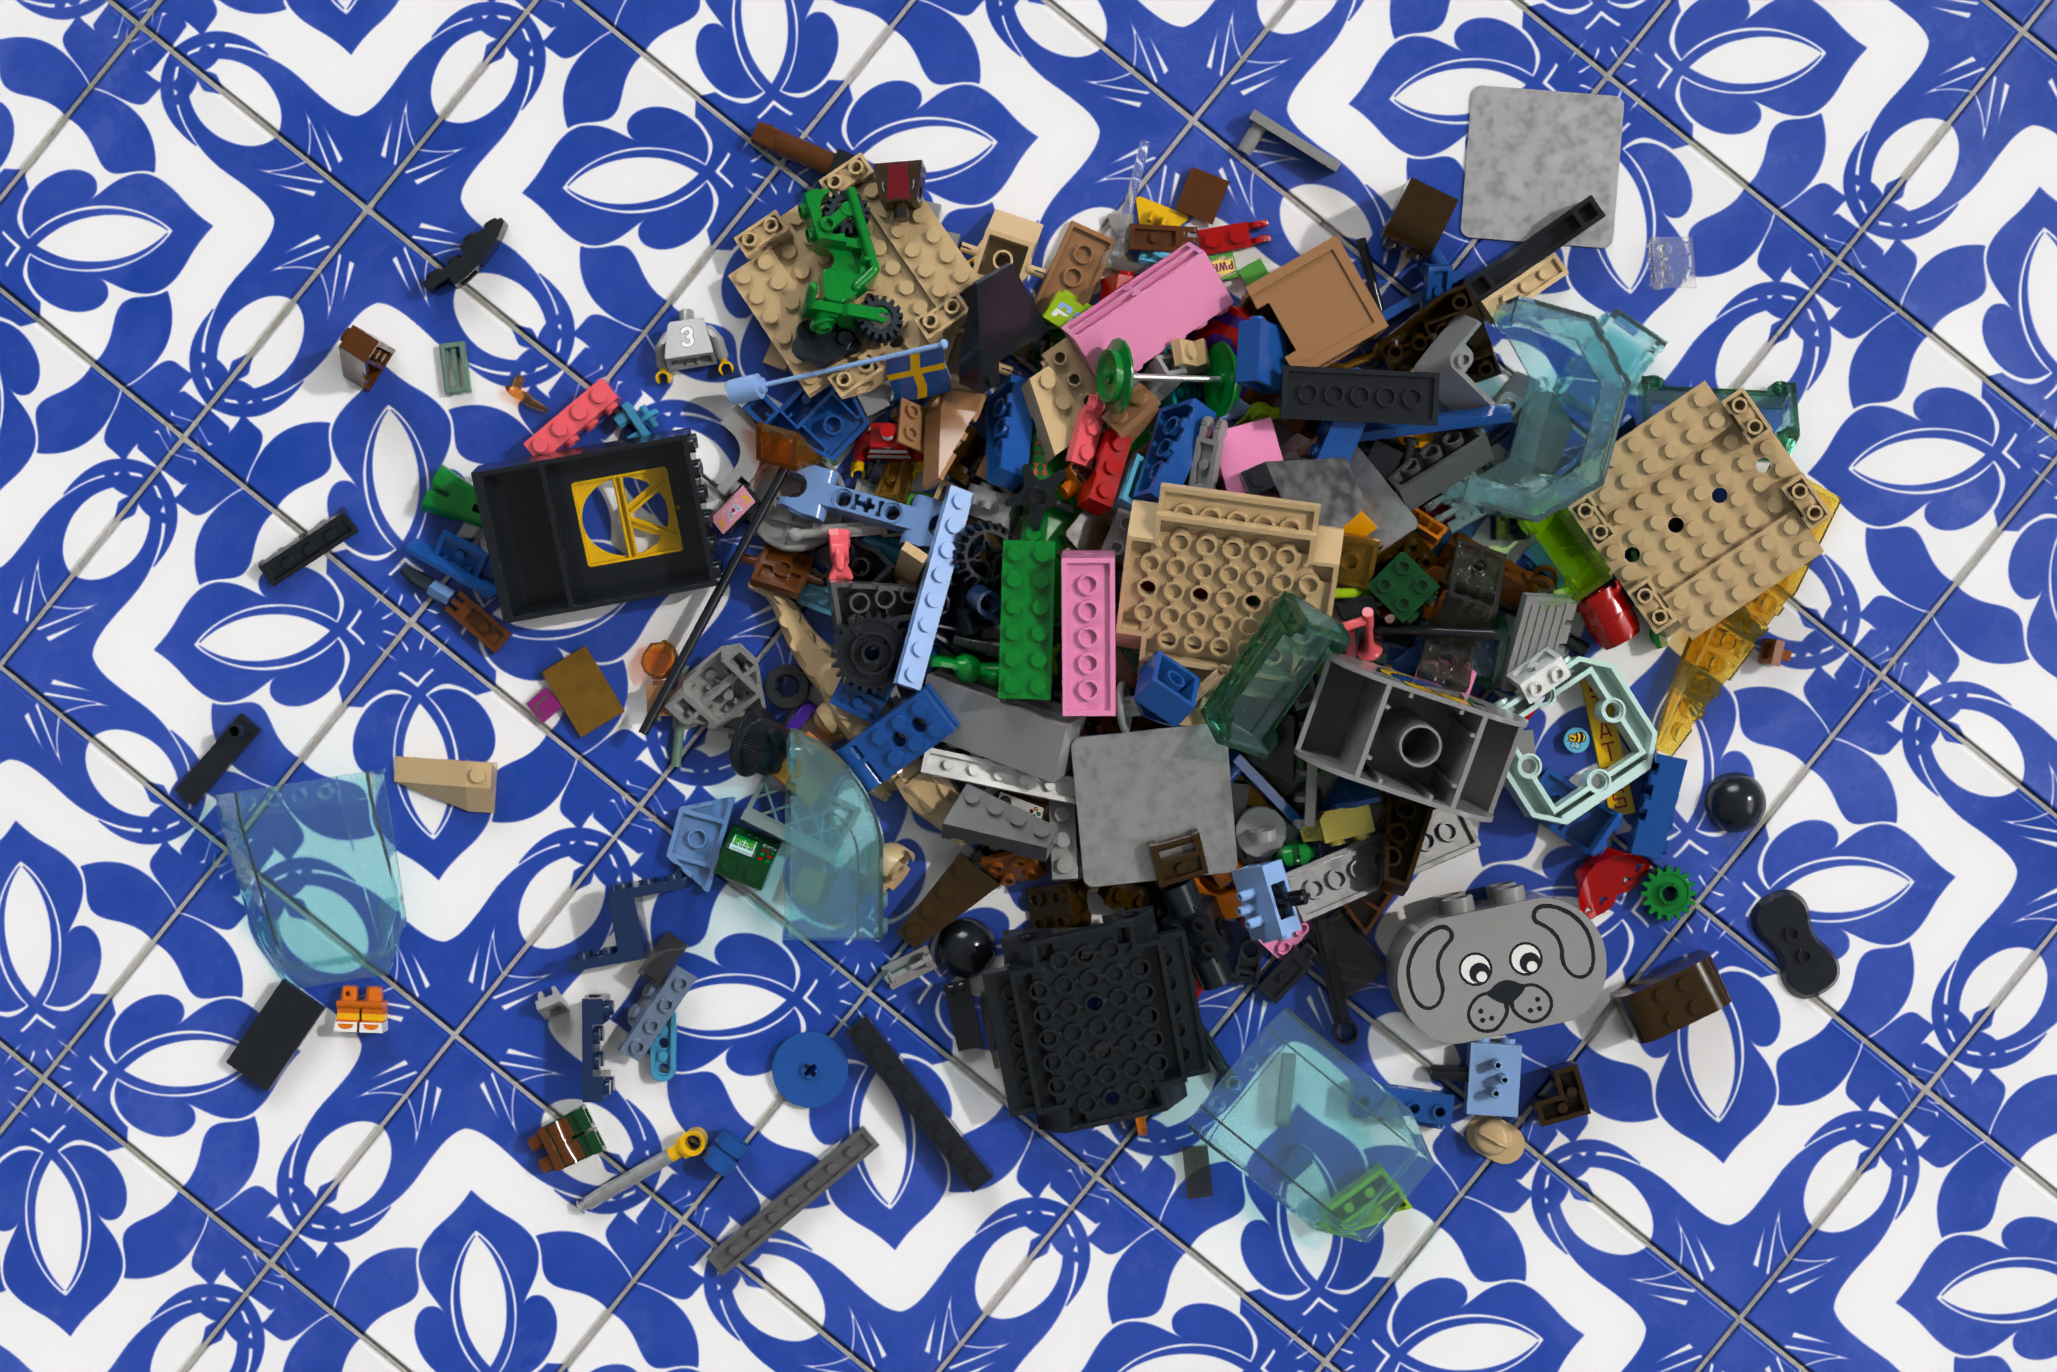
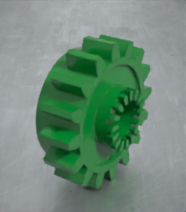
M1665 865L1664 870H1661L1660 867H1654V874L1646 873L1648 879L1647 881L1640 882L1644 889L1639 891V894L1644 896V900L1640 902L1641 905L1649 906L1646 910L1648 914L1656 912V919L1660 920L1664 915L1665 921H1671L1672 915L1679 920L1681 919L1680 912L1690 913L1687 905H1695V902L1691 900V896L1697 895V892L1690 888L1695 885V882L1686 880L1690 875L1689 873L1684 872L1680 875L1681 868L1675 867L1671 871L1670 865ZM1670 886L1673 894L1671 898L1665 900L1662 895L1664 888Z

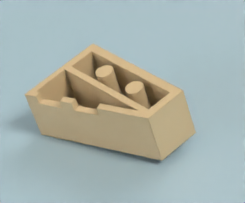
M1050 366L1029 378L1021 387L1030 417L1033 418L1037 429L1038 441H1041L1045 453L1044 459L1046 464L1068 450L1078 410H1081Z

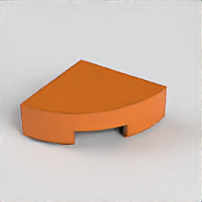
M1145 1116L1135 1118L1138 1137L1147 1135Z

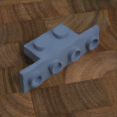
M675 965L664 982L654 977L651 982L647 983L638 1002L633 1004L628 1011L626 1019L632 1026V1029L618 1050L640 1062L697 977Z

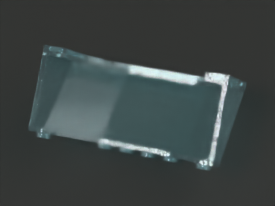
M1518 295L1497 304L1493 318L1495 328L1506 335L1530 378L1509 458L1477 477L1468 476L1466 483L1458 482L1447 489L1443 505L1469 512L1541 522L1553 513L1604 485L1631 380L1627 373H1624L1616 353L1609 341L1605 339L1595 316Z

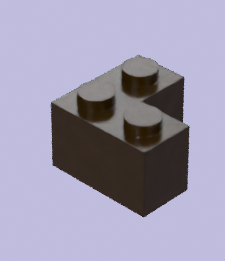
M1570 1060L1549 1066L1548 1071L1554 1092L1530 1098L1536 1123L1544 1127L1591 1114L1578 1064Z

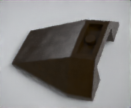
M1467 283L1442 292L1378 342L1389 370L1410 371L1413 369L1452 318L1461 313L1482 323L1466 343L1473 352V362L1465 373L1475 383L1502 374L1491 339L1474 295Z

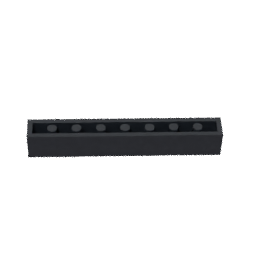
M868 1013L846 1030L847 1035L970 1190L974 1193L993 1177V1170Z

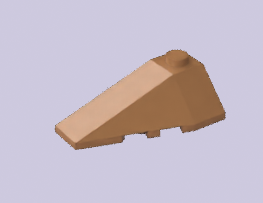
M951 389L950 392L933 395L929 400V409L925 416L923 488L925 490L930 489L944 479L957 456L953 451L962 442H965L968 436L965 432L970 421L976 422L986 400L984 394Z

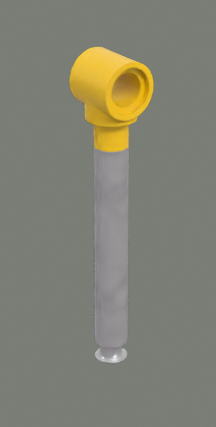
M701 1127L688 1129L682 1136L675 1139L676 1143L587 1194L583 1197L584 1200L580 1202L577 1200L576 1204L579 1211L585 1214V1210L596 1208L682 1157L688 1159L691 1156L699 1155L709 1143L707 1132ZM689 1136H697L700 1140V1146H691L688 1141Z

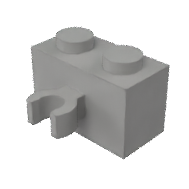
M980 482V485L970 483L967 491L974 493L968 517L982 522L991 520L993 526L996 523H1001L1002 529L1008 528L1013 532L1023 505L1006 507L1005 500L1016 493L1005 489L1002 490V493L994 491V486L984 482Z

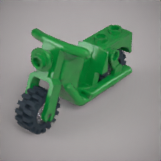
M855 187L841 190L839 195L836 191L829 198V188L807 191L803 194L801 203L798 204L799 216L801 220L804 219L806 225V239L808 243L812 244L815 255L834 258V262L830 269H824L820 275V300L815 301L818 284L816 282L808 284L803 305L798 311V317L801 319L813 318L810 330L817 332V334L830 332L832 330L831 327L836 322L841 328L855 330L856 334L860 332L859 338L861 340L864 338L868 339L866 342L868 345L871 342H875L874 347H879L881 343H883V346L888 345L889 341L892 343L903 325V312L899 313L900 306L894 307L895 301L891 299L890 302H887L886 296H882V299L879 300L878 295L873 296L872 300L870 297L867 298L861 305L853 303L873 287L880 271V265L867 227L870 219V207H866L868 202L866 200L860 201L862 196L859 193L857 195ZM824 205V208H823V211H822V215H821V209H820V207Z

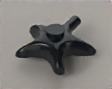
M1024 464L1022 466L1024 487L1020 492L1005 500L1006 507L1016 505L1027 506L1030 514V526L1033 531L1040 529L1044 512L1049 508L1058 509L1071 515L1075 506L1059 499L1055 494L1058 485L1065 479L1066 472L1059 470L1045 479H1038L1029 464Z

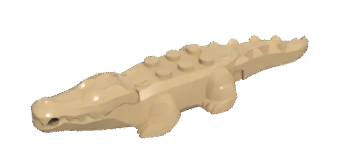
M749 581V589L764 596L771 604L796 661L813 685L821 692L824 702L815 710L812 717L815 730L829 744L838 742L844 737L849 741V739L872 723L829 703L841 677H836L835 675L839 668L831 667V664L836 659L829 657V654L835 651H832V647L814 630L792 598L752 586ZM890 697L881 716L894 708ZM897 732L899 737L906 739L904 734ZM924 754L868 792L873 797L886 802L888 797H891L892 791L898 790L913 812L941 831L942 823L960 795L955 780L921 773ZM951 838V841L956 845H966V843H963V840Z

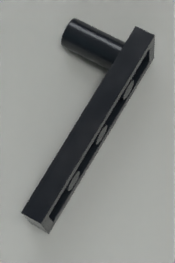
M241 713L176 787L175 791L192 806H197L263 729L246 714Z

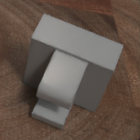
M555 986L551 987L552 995L546 997L540 991L538 992V1001H535L537 1011L545 1020L569 1011L566 1000Z

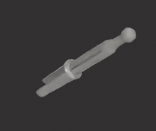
M900 513L889 514L887 519H897ZM859 521L821 524L809 529L793 527L787 533V537L791 542H797L805 538L827 540L829 539L828 529L835 528L849 529L850 537L881 535L884 538H895L902 535L900 532L887 533L885 528Z

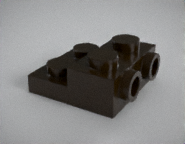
M1156 880L1100 886L1097 893L1104 900L1103 904L1109 908L1117 909L1118 906L1125 907V911L1152 904L1157 894V890L1154 888Z

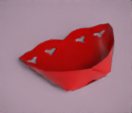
M1607 847L1600 856L1598 854L1595 857L1590 856L1574 872L1580 910L1585 914L1586 907L1592 909V911H1587L1585 914L1590 920L1606 912L1613 906L1618 894L1628 892L1639 884L1651 863L1643 857ZM1643 864V866L1639 867V871L1636 872L1635 865ZM1624 877L1631 878V880L1626 881L1624 885L1622 884L1624 881ZM1607 897V900L1603 901L1602 905H1600L1599 898Z

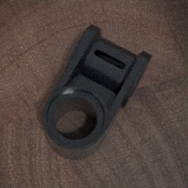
M1250 936L1242 938L1238 944L1236 961L1233 967L1234 978L1232 979V984L1242 982L1257 987L1260 977L1262 947L1258 940L1251 941ZM1254 943L1257 946V950L1253 955H1247L1243 952L1246 944Z

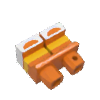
M343 986L341 999L336 1001L337 1020L334 1023V1032L384 1033L388 1031V1000H383L382 986H368L366 989V999H358V986Z

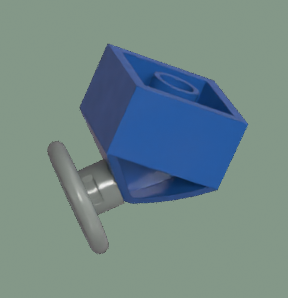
M1157 650L1140 668L1134 696L1130 695L1129 686L1125 681H1120L1117 685L1116 714L1120 730L1123 733H1127L1131 728L1132 717L1143 716L1167 726L1177 727L1195 708L1200 677L1160 650Z

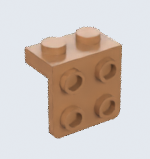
M1139 382L1132 389L1129 403L1122 413L1114 415L1107 411L1101 418L1122 439L1128 436L1132 438L1133 442L1157 420L1160 410L1158 406L1161 403L1153 393Z

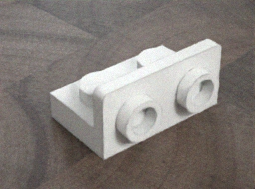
M1548 646L1506 674L1509 683L1519 689L1530 704L1571 676L1562 656Z

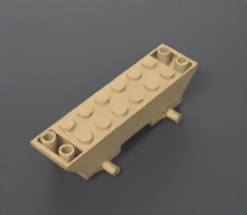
M995 209L986 228L983 240L978 246L963 242L960 248L962 253L974 256L973 270L979 279L1006 263L1013 265L1023 284L1028 275L1043 280L1046 269L1032 265V259L1044 225ZM972 290L967 292L963 299L968 307ZM965 320L955 335L947 340L948 347L944 349V360L951 376V389L979 393L959 384L958 360L966 323ZM999 363V373L1009 376L1014 367Z

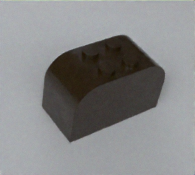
M1411 177L1404 184L1378 239L1382 240V246L1395 252L1397 249L1406 252L1405 257L1416 263H1419L1421 260L1425 261L1436 247L1459 200Z
M1702 949L1610 993L1631 1039L1639 1044L1652 1042L1717 1012L1732 1001L1710 953Z

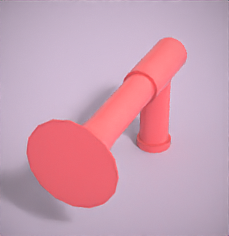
M1365 607L1362 610V616L1345 622H1339L1342 633L1361 626L1363 627L1364 639L1356 645V654L1359 658L1366 661L1379 658L1383 649L1381 643L1374 639L1373 636L1374 611L1372 608Z

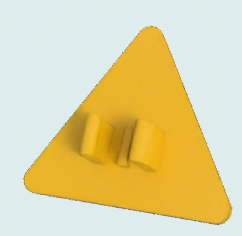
M1141 196L1136 198L1139 224L1181 226L1188 221L1186 214Z

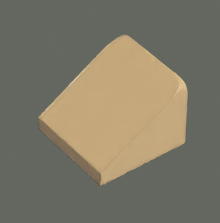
M771 342L763 363L787 372L789 366L773 342Z

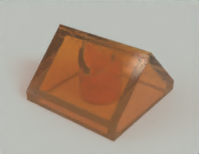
M762 422L757 423L756 460L795 472L820 461L821 456L799 433Z

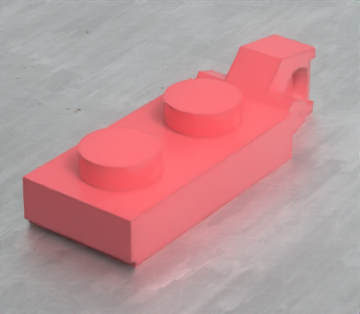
M1089 394L1087 405H1084L1082 410H1078L1066 456V461L1085 468H1092L1104 423L1101 417L1105 414L1103 411L1105 403L1101 401L1098 394Z

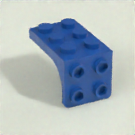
M1546 767L1539 778V782L1553 804L1578 788L1549 767ZM1600 802L1567 825L1534 820L1585 855L1595 857L1597 854L1600 856L1606 850L1609 844L1606 841L1611 833L1616 834L1621 828L1623 814Z

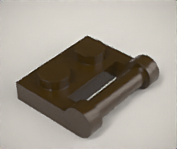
M1197 828L1189 830V833L1159 842L1155 840L1147 842L1159 888L1209 873ZM1189 843L1193 844V849L1160 858L1159 852Z

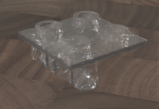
M1650 237L1649 244L1646 247L1648 248L1649 258H1651L1648 260V263H1652V267H1649L1648 271H1653V273H1650V286L1653 287V291L1663 290V288H1696L1693 237Z

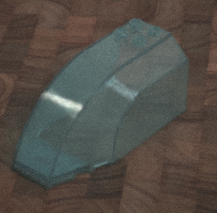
M790 728L787 732L786 790H791L790 804H785L784 940L883 939V934H887L888 919L883 918V908L888 906V892H883V844L872 802L860 780L833 750L811 735L796 728Z

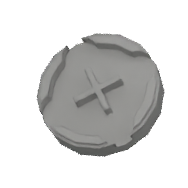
M1253 806L1246 809L1235 824L1236 841L1247 854L1254 857H1267L1276 853L1282 847L1286 838V825L1283 818L1272 808Z

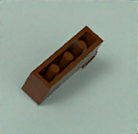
M1458 531L1452 535L1450 534L1438 553L1437 557L1440 561L1435 564L1444 568L1449 559L1496 578L1490 596L1517 611L1523 592L1538 593V588L1541 587L1550 588V591L1546 594H1553L1559 579L1558 571L1551 565L1542 564L1537 566L1534 572L1527 571L1512 560L1502 557L1493 552L1489 547L1477 543L1466 534L1459 533ZM1542 570L1549 571L1553 574L1554 580L1552 581L1550 578L1542 575L1537 576V573Z

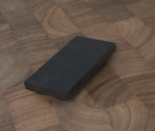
M285 978L282 979L226 1063L266 1091H269L326 1007Z

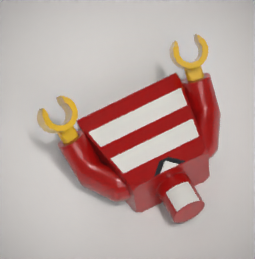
M870 423L869 429L862 432L855 439L854 461L850 464L851 477L853 478L855 471L862 472V479L866 476L864 460L876 461L878 458L881 461H898L909 459V461L916 462L913 469V478L917 480L918 472H923L924 454L897 442L898 423Z

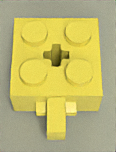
M1368 804L1356 808L1332 810L1331 807L1329 810H1319L1315 817V827L1303 825L1299 830L1303 842L1322 841L1333 847L1345 844L1346 838L1352 837L1355 841L1369 838L1370 832H1374L1375 827Z

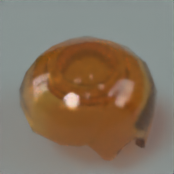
M667 640L650 643L642 654L641 665L645 674L656 680L667 679L679 654L675 646Z

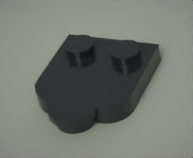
M809 318L797 326L795 340L792 344V352L798 360H810L813 365L819 368L829 367L861 351L863 346L851 329L841 328L836 322L831 327L832 330L826 334L812 332L810 325L813 318Z

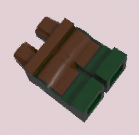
M586 1104L540 1127L537 1133L527 1140L533 1152L544 1146L548 1152V1156L538 1160L543 1173L555 1169L558 1172L606 1149V1145L597 1127L572 1138V1136L584 1132L595 1125Z

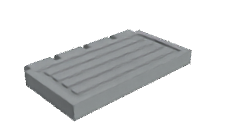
M1522 593L1497 686L1502 691H1514L1516 687L1509 683L1506 674L1547 646L1563 658L1565 646L1559 644L1567 643L1572 623L1566 620H1573L1578 602L1564 594Z

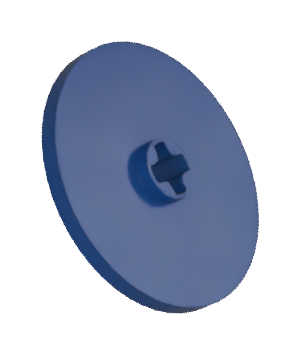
M806 1031L791 1036L779 1047L773 1060L772 1074L778 1091L786 1100L800 1107L817 1108L832 1102L842 1092L848 1079L849 1065L843 1048L836 1040L821 1032ZM808 1063L810 1066L815 1064L817 1067L815 1069L816 1075L813 1076L811 1073L806 1075L805 1070L807 1068L805 1064Z

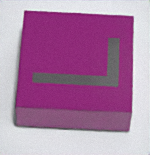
M547 687L527 703L528 707L542 723H545L562 708L560 702Z

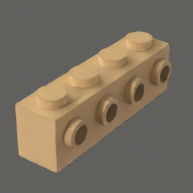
M1067 337L1041 354L1043 360L1040 362V365L1043 369L1047 366L1052 368L1082 410L1083 406L1087 405L1089 394H1095L1097 391L1096 379ZM1105 422L1103 423L1101 434L1109 429Z

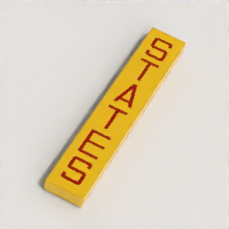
M1584 677L1580 680L1597 764L1599 769L1605 770L1624 757L1620 737L1614 723H1601L1595 718L1594 706L1599 699ZM1608 704L1606 706V714L1611 717L1614 709L1611 704ZM1627 784L1605 799L1607 807L1623 815L1635 813L1630 784Z

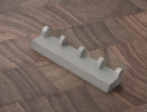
M1298 722V727L1302 728L1304 722ZM1306 762V771H1296V776H1306L1305 797L1295 796L1294 802H1304V820L1295 819L1293 825L1315 827L1318 767Z

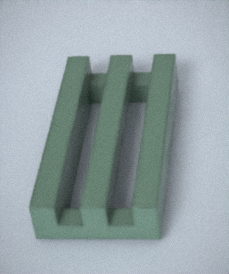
M458 341L439 344L445 395L472 392L466 342ZM456 347H460L465 387H461ZM448 348L451 350L455 388H451L446 351Z

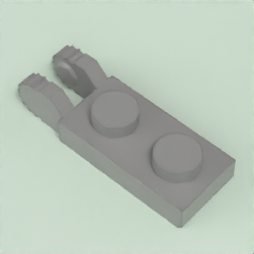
M1210 416L1203 418L1199 436L1196 439L1188 486L1216 489L1225 442L1223 440L1227 436L1228 422L1226 420L1220 419L1217 421L1213 438H1209L1213 433L1214 419Z

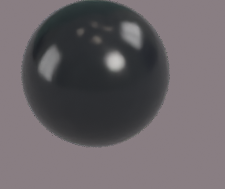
M1729 772L1717 777L1708 787L1705 794V810L1711 822L1721 830L1731 833L1744 832L1756 826L1762 819L1766 810V795L1760 783L1752 776L1742 772Z
M972 917L957 918L939 933L936 943L937 957L945 970L952 975L961 978L976 977L981 975V971L988 970L994 962L997 953L995 935L990 927L981 920Z

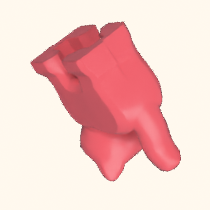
M828 529L830 559L833 565L830 570L829 579L852 580L853 574L848 566L850 530Z

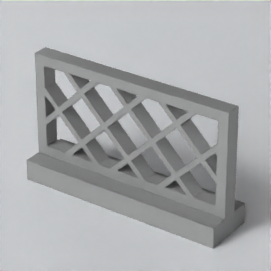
M763 775L746 810H744L740 818L741 821L832 866L859 810L823 792L819 798L826 800L829 810L814 814L812 806H809L812 815L797 820L793 806L804 802L799 800L792 803L788 788L784 785L781 788L769 791L766 784L769 776ZM763 787H765L766 793L760 794ZM785 790L789 804L774 808L770 795ZM768 796L772 810L761 813L753 809L757 799ZM830 803H833L838 807L831 808ZM790 807L795 821L787 824L779 822L776 812ZM845 809L852 813L847 823L837 826L833 814L834 811ZM773 813L775 819H773V818H771V817H769V816H767V815ZM830 813L835 827L820 831L816 817ZM813 819L817 833L807 836L801 832L799 823ZM796 824L798 831L789 826ZM845 827L843 833L840 835L839 829ZM836 830L839 840L833 849L824 844L822 834ZM819 836L821 842L813 839L812 837Z

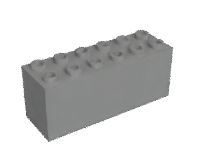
M939 667L927 675L925 685L930 683L960 722L956 730L942 740L947 746L964 749L975 757L988 758L996 765L1009 766L1020 774L1033 775L1044 783H1055L1073 769L1071 744L1075 738L1082 736L1086 716H1063L1062 703L1055 700L998 698V687L988 686L979 679L974 683H963L956 678L953 669ZM918 718V721L921 724L926 725L925 721L922 718Z

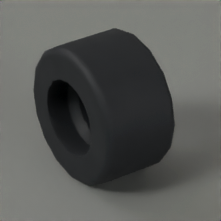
M783 664L776 666L769 672L765 679L764 690L771 704L780 709L790 710L800 707L808 699L811 692V682L802 668L797 665ZM792 677L797 682L798 688L793 696L785 697L779 692L778 683L782 678Z

